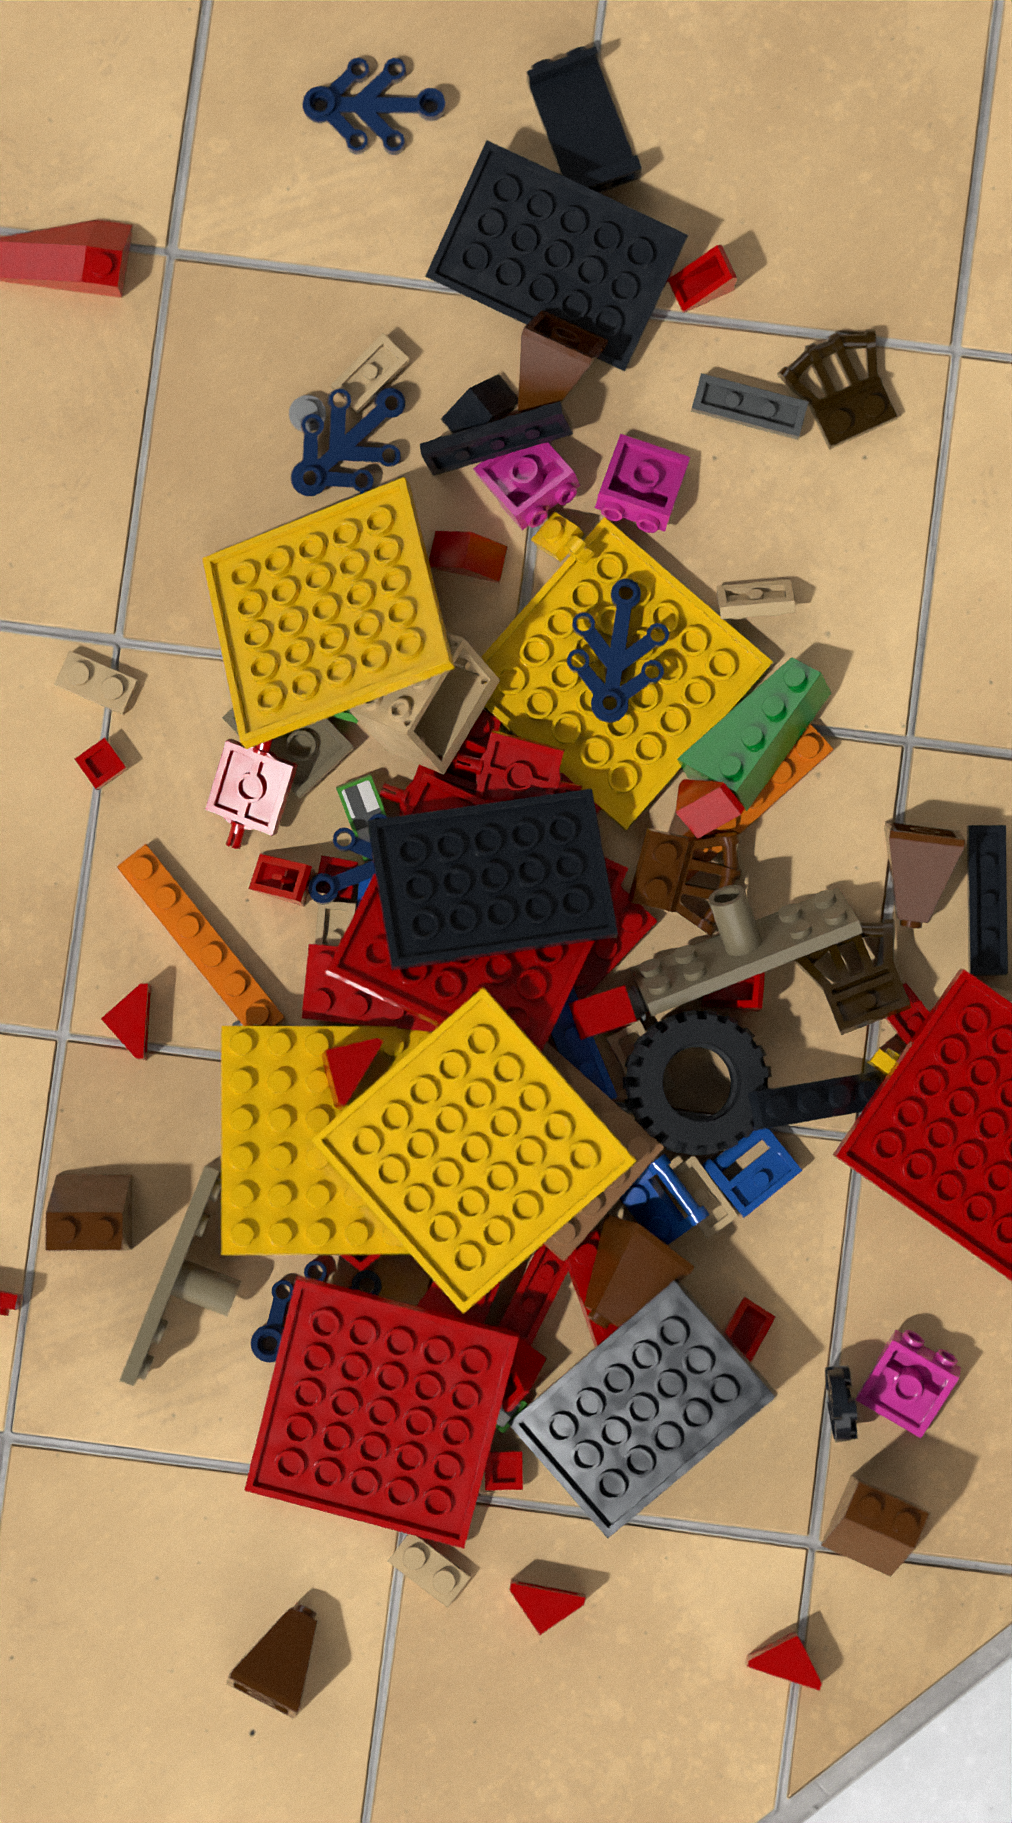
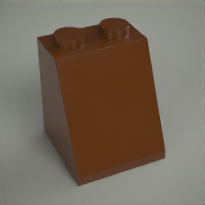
M56 1175L46 1210L45 1251L132 1250V1175Z
M850 1476L821 1546L891 1577L915 1549L930 1513L912 1502L854 1476Z

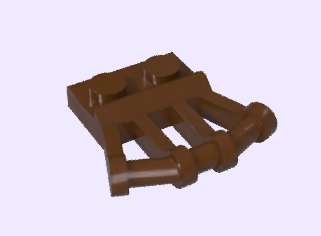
M647 828L628 900L639 905L663 909L668 912H677L712 936L716 931L714 927L716 921L711 907L708 908L701 918L683 906L680 900L682 894L709 899L710 895L717 889L685 883L688 870L694 869L721 875L718 889L728 885H735V881L740 880L742 870L739 869L737 844L740 843V833L737 831H727L704 835L697 839L696 837H687ZM722 846L724 864L692 858L693 852L698 849Z

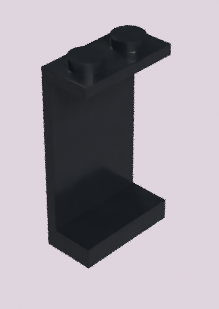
M580 46L568 51L564 58L553 62L552 59H543L533 64L531 70L527 71V84L561 175L599 193L641 179L642 167L638 156H633L598 63L597 47L587 49L586 46Z

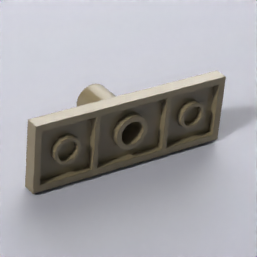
M728 885L714 891L708 899L720 935L694 945L682 946L674 953L662 958L649 959L630 971L651 1016H654L861 934L863 931L859 919L839 888L821 891L811 899L798 904H788L778 912L755 920L745 889L740 885Z
M208 1165L204 1166L119 1381L134 1386L138 1378L145 1380L154 1359V1356L149 1355L148 1352L152 1342L159 1345L168 1324V1321L162 1319L171 1295L228 1316L241 1281L185 1259L194 1236L202 1237L209 1221L210 1215L204 1213L208 1200L216 1202L220 1193L221 1179L218 1178L220 1170Z

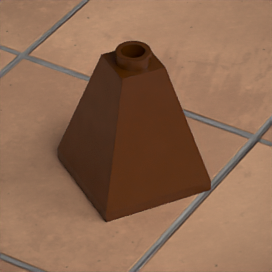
M541 310L524 327L521 334L518 411L523 413L543 405L560 401L562 403L606 348L608 340Z
M885 821L884 832L896 916L900 919L901 926L922 928L923 923L929 922L965 846V839L956 830Z
M608 1215L604 1220L584 1306L591 1311L587 1317L604 1329H607L610 1324L619 1327L633 1317L676 1278L681 1281L691 1274L695 1266L640 1224Z
M296 1603L294 1609L290 1607L232 1669L226 1684L293 1719L301 1705L317 1626V1620L314 1619L317 1613Z

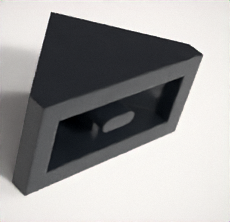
M497 374L470 387L445 413L441 421L452 434L467 430L473 426L503 419L518 407V397L500 374Z

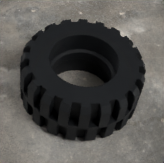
M708 1010L686 1011L666 1017L647 1029L648 1031L634 1043L633 1046L635 1048L632 1054L627 1056L625 1067H627L626 1077H622V1089L626 1088L627 1099L624 1100L627 1110L632 1111L635 1117L634 1120L651 1137H654L661 1145L666 1147V1150L687 1155L718 1153V1151L730 1149L738 1145V1141L742 1138H747L755 1130L748 1093L772 1089L768 1088V1078L772 1077L771 1067L765 1065L763 1057L767 1054L763 1046H758L753 1040L755 1035L748 1028L739 1026L736 1019L730 1016L724 1017L718 1015V1012ZM691 1047L705 1048L719 1055L727 1066L731 1082L730 1093L724 1106L715 1114L701 1119L689 1118L675 1111L668 1103L663 1090V1074L668 1062L678 1052Z

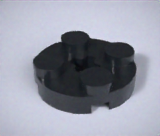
M849 1365L825 1367V1388L828 1390L829 1402H827L833 1438L836 1443L858 1439L856 1425L858 1414L855 1397H851L850 1393L852 1382Z

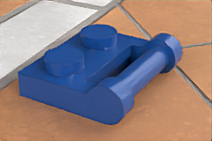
M769 1128L754 1130L747 1138H742L738 1141V1145L726 1149L713 1161L709 1158L702 1164L710 1178L743 1218L803 1171ZM762 1140L769 1149L728 1181L722 1172Z
M664 1153L648 1165L620 1199L638 1224L663 1243L669 1245L708 1217L710 1213L704 1205L700 1207L669 1166L671 1161ZM655 1174L659 1176V1178L668 1188L670 1193L673 1195V1197L676 1199V1201L688 1215L686 1218L683 1217V1215L680 1213V1211L668 1197L666 1192L654 1178Z

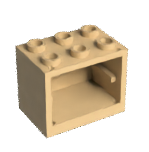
M446 631L454 669L349 709L353 716L388 752L441 774H445L500 681L463 637Z

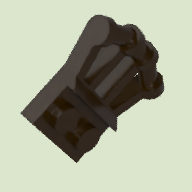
M865 330V334L839 335L836 332L828 336V340L821 344L815 345L812 343L805 346V351L788 368L784 366L777 373L779 378L799 398L808 401V406L829 450L886 425L898 417L882 384L883 382L877 373L875 330ZM865 348L866 379L859 381L845 349ZM832 354L835 355L849 385L837 392L822 362L823 358ZM810 366H812L826 396L822 399H818L798 379Z
M884 919V922L860 923L863 933L794 960L801 970L824 991L841 1035L912 1008L894 964V919ZM884 937L882 965L874 967L863 938ZM853 941L865 971L849 977L838 947ZM828 951L841 980L833 984L814 966Z

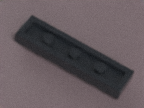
M560 401L420 443V451L433 476L573 435L572 423Z
M968 825V972L973 976L1008 975L1006 825Z
M880 1071L748 1093L755 1131L862 1112L882 1083Z

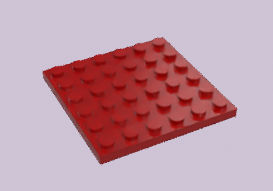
M424 772L403 816L488 804L489 802ZM604 857L613 903L629 868ZM374 873L326 970V974L438 1027L484 987L542 1052L594 941L391 971Z
M960 968L837 1147L833 1156L1011 1282L1012 1003L968 971Z
M298 1275L244 1491L464 1549L520 1333Z

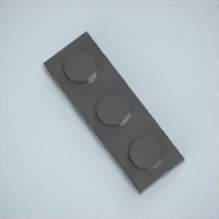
M701 373L691 412L798 440L808 401Z

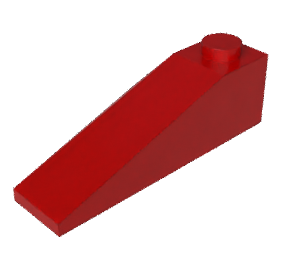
M92 220L0 237V282L122 298L133 225Z

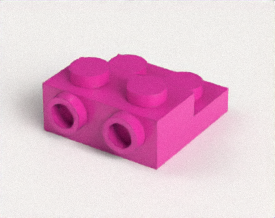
M620 434L602 482L595 508L601 510V514L609 520L619 521L625 518L636 522L637 527L644 532L654 533L657 530L665 532L690 457Z
M548 442L482 461L473 468L476 476L497 498L500 506L521 530L528 526L535 528L541 525L547 518V511L557 503L565 505L571 502L577 494L576 489L580 486L575 472Z
M895 1329L877 1358L874 1368L857 1393L855 1400L922 1438L958 1381L961 1367L956 1365L958 1360L950 1352L943 1349H938L937 1352H934L924 1346V1339L911 1330H905L904 1333H901Z

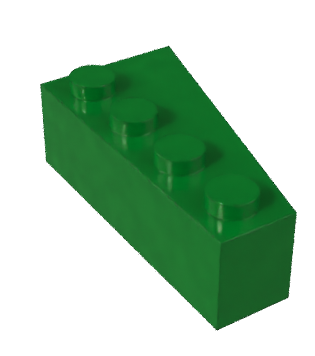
M791 657L677 759L688 779L724 782L747 811L831 695V691L822 673Z

